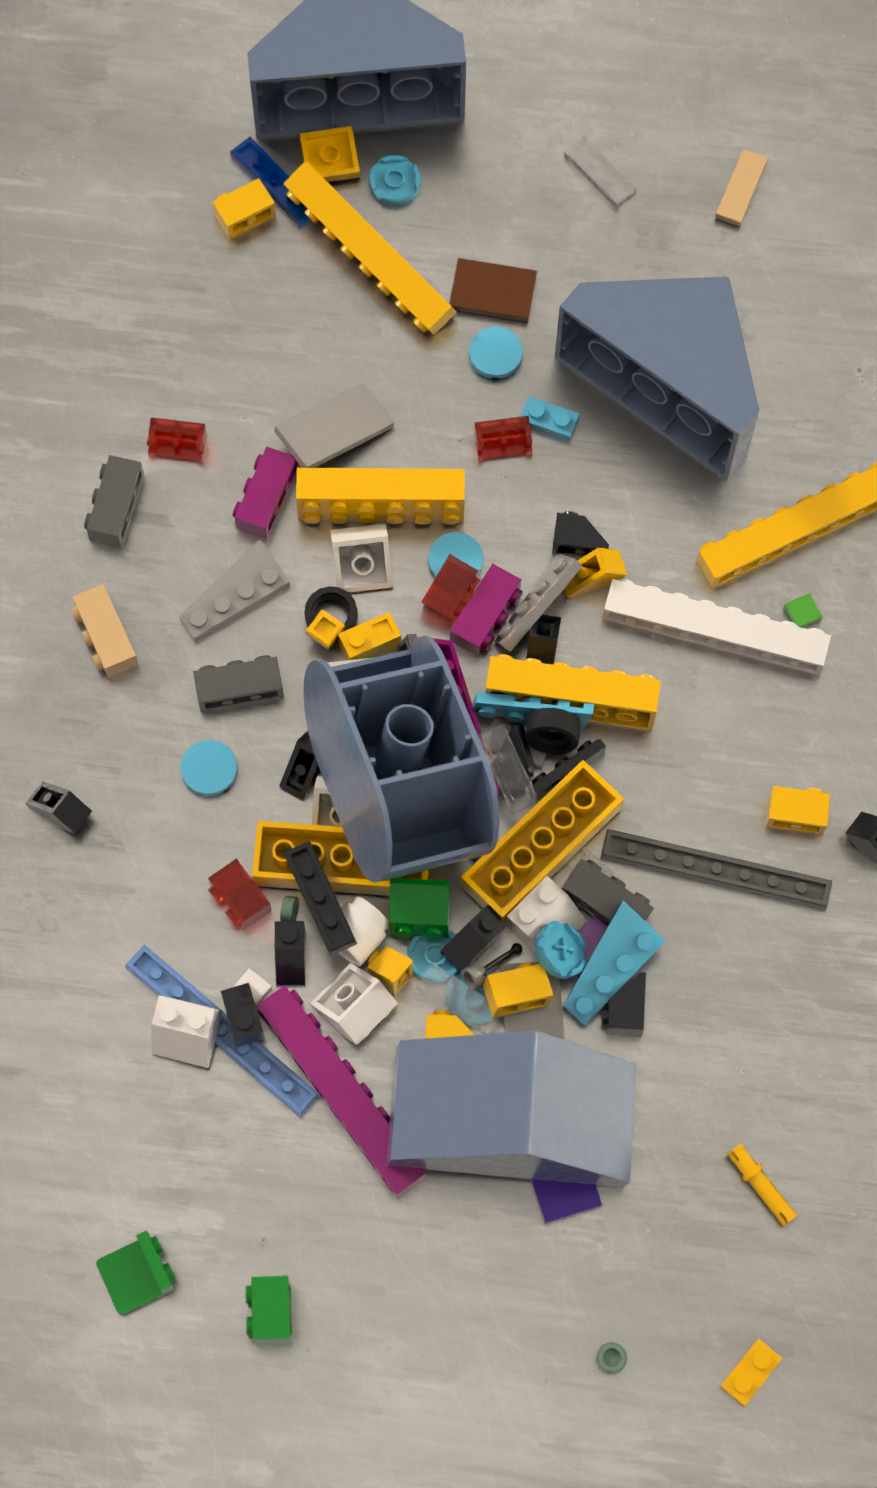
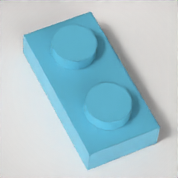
M528 396L519 418V424L570 441L579 419V413Z

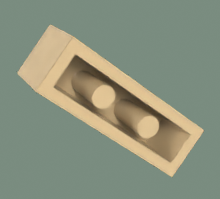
M104 584L73 596L75 607H72L71 611L77 624L83 622L86 630L81 633L87 647L93 646L96 651V655L92 657L98 671L104 670L107 678H110L138 666L136 654Z

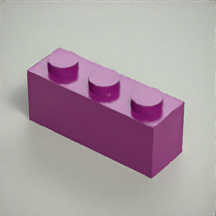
M266 446L263 455L259 454L254 464V470L256 471L252 478L247 479L243 489V493H245L242 502L238 501L233 510L237 529L265 539L268 538L297 473L298 462L292 455Z
M492 563L452 626L450 641L478 657L483 649L487 651L494 641L495 636L492 634L497 626L501 628L505 624L509 613H507L511 604L516 605L523 594L521 590L522 579Z

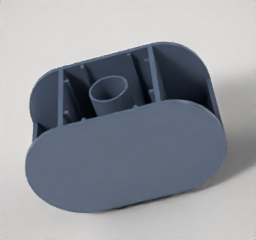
M421 636L412 641L409 650L334 667H331L323 659L311 661L306 668L303 690L308 733L324 782L354 859L362 873L371 882L377 883L492 853L498 840L500 824L499 802L494 776L448 663L438 644L429 636Z

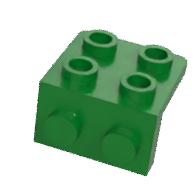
M147 1230L136 1235L137 1241L99 1258L96 1262L115 1309L121 1315L175 1290L171 1281L175 1280L176 1277L169 1262L163 1265L159 1254L164 1251L157 1235L151 1237Z

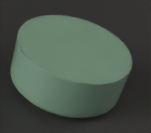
M286 896L283 899L280 921H296L299 907L298 897Z
M615 1342L605 1343L596 1354L597 1366L606 1374L620 1372L627 1362L625 1349Z

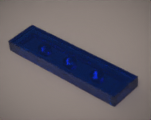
M248 137L230 151V156L253 180L258 178L261 180L271 198L298 226L309 219L304 213L308 208L302 202L297 206L286 195L290 190L283 183L290 176L251 137Z

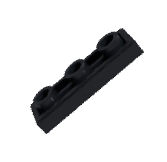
M597 739L593 743L590 740L583 743L577 749L578 753L570 759L568 756L563 757L554 765L555 769L548 774L542 772L531 781L533 784L531 786V797L536 803L539 802L582 760L590 766L603 757L606 745L601 739Z

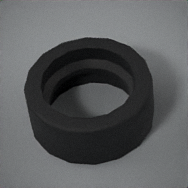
M328 586L320 588L311 594L306 602L304 615L307 628L315 619L316 608L321 603L330 600L338 601L347 608L348 616L344 623L345 629L342 632L357 626L358 609L356 602L349 592L340 587Z
M541 708L534 710L527 719L525 740L529 746L542 753H569L578 746L581 723L579 718L573 713L563 709Z

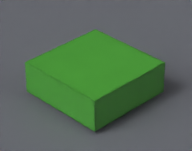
M810 593L784 605V609L791 622L797 624L798 627L805 628L822 620L823 616Z

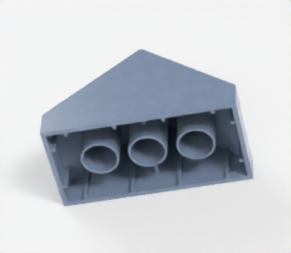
M304 0L247 53L256 138L299 135L300 133L352 126V130L465 120L466 55L463 34L409 0Z
M728 277L580 282L559 307L555 357L725 480H728L747 458L759 414V406L730 279Z
M539 1031L400 1040L395 1054L387 1166L624 1188L630 1183L636 1064Z

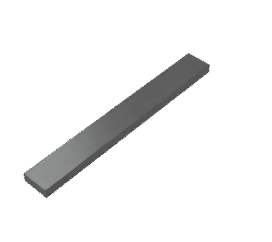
M611 829L606 831L600 857L610 861L822 910L827 909L832 880Z

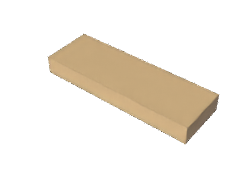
M743 149L716 212V219L740 227L767 164L768 157Z

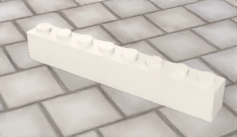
M612 579L603 613L604 620L819 676L825 663L831 635L825 634L823 630L817 628L805 629L798 627L797 624L790 621L778 622L770 620L768 616L763 614L751 615L743 613L739 608L716 606L714 602L709 600L696 601L689 599L688 596L682 593H665L655 586L642 587L635 585L634 582L627 579Z

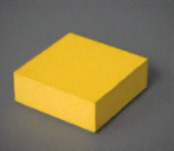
M321 610L305 633L329 650L338 638V634L345 629V625L324 610Z

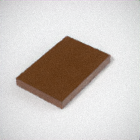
M458 258L449 304L456 311L528 322L537 270Z

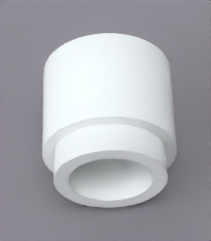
M356 897L352 903L346 902L341 909L357 944L338 954L350 963L361 967L386 937L385 930L390 925L388 919L377 908L365 899Z

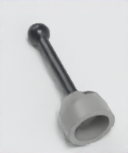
M514 943L509 951L484 967L480 964L469 965L461 971L464 983L472 990L479 988L484 984L487 977L486 972L513 954H520L523 950L522 945Z

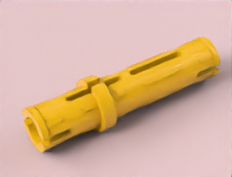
M742 1143L727 1154L744 1175L742 1179L751 1184L781 1222L782 1226H785L798 1215L762 1171L764 1168L762 1164L755 1162Z

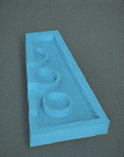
M477 692L473 700L474 711L479 712L480 716L487 718L495 716L506 717L508 721L514 723L527 721L529 714L534 710L541 708L563 709L579 718L581 723L580 731L584 730L594 710L593 703H584V707L579 708L571 707L570 701L558 700V703L549 705L545 704L541 698L529 697L520 702L516 701L517 698L514 695Z
M622 900L563 1006L585 1026L666 940Z

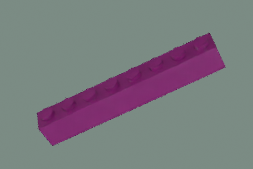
M284 985L256 1005L258 1013L315 1090L320 1094V1097L395 1198L399 1199L426 1178L424 1169L387 1166L390 1130L388 1122L390 1121V1116L382 1106L377 1108L371 1101V1098L374 1096L364 1082L359 1085L353 1077L356 1071L347 1059L341 1061L335 1053L339 1049L329 1035L324 1038L318 1029L321 1027V1024L312 1012L307 1015L301 1005L304 1002L294 989L289 991Z

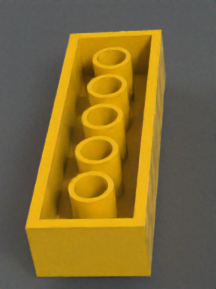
M297 468L296 502L298 520L305 523L315 524L320 521H331L335 524H344L347 521H359L362 524H372L375 521H387L389 524H401L405 521L421 525L429 524L430 522H442L447 525H453L458 522H464L465 469Z
M500 654L497 657L490 656L485 693L514 695L517 698L516 701L520 702L529 697L541 698L545 704L549 705L558 703V700L570 701L571 707L583 708L584 703H593V715L589 722L653 730L661 680L647 674H641L638 677L629 676L625 672L618 670L608 673L598 671L597 668L584 666L580 669L570 667V665L562 662H556L553 665L544 664L538 659L528 658L523 661L516 660L509 655Z
M582 760L496 843L492 853L482 856L461 876L460 886L482 908L489 905L506 922L507 915L546 876L551 878L622 809L624 798Z
M257 821L252 870L254 886L299 889L283 852L310 841L333 892L390 896V879L374 883L362 873L354 859L342 827ZM429 870L397 878L428 880Z

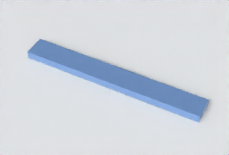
M145 944L125 965L128 971L158 996H167L221 1010ZM222 1013L215 1045L301 1118L319 1098L320 1094L258 1041L237 1047L226 1013Z

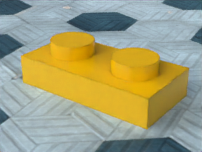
M758 1338L720 1388L745 1407L783 1358Z

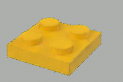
M352 126L300 133L304 162L307 161L327 182L360 177Z

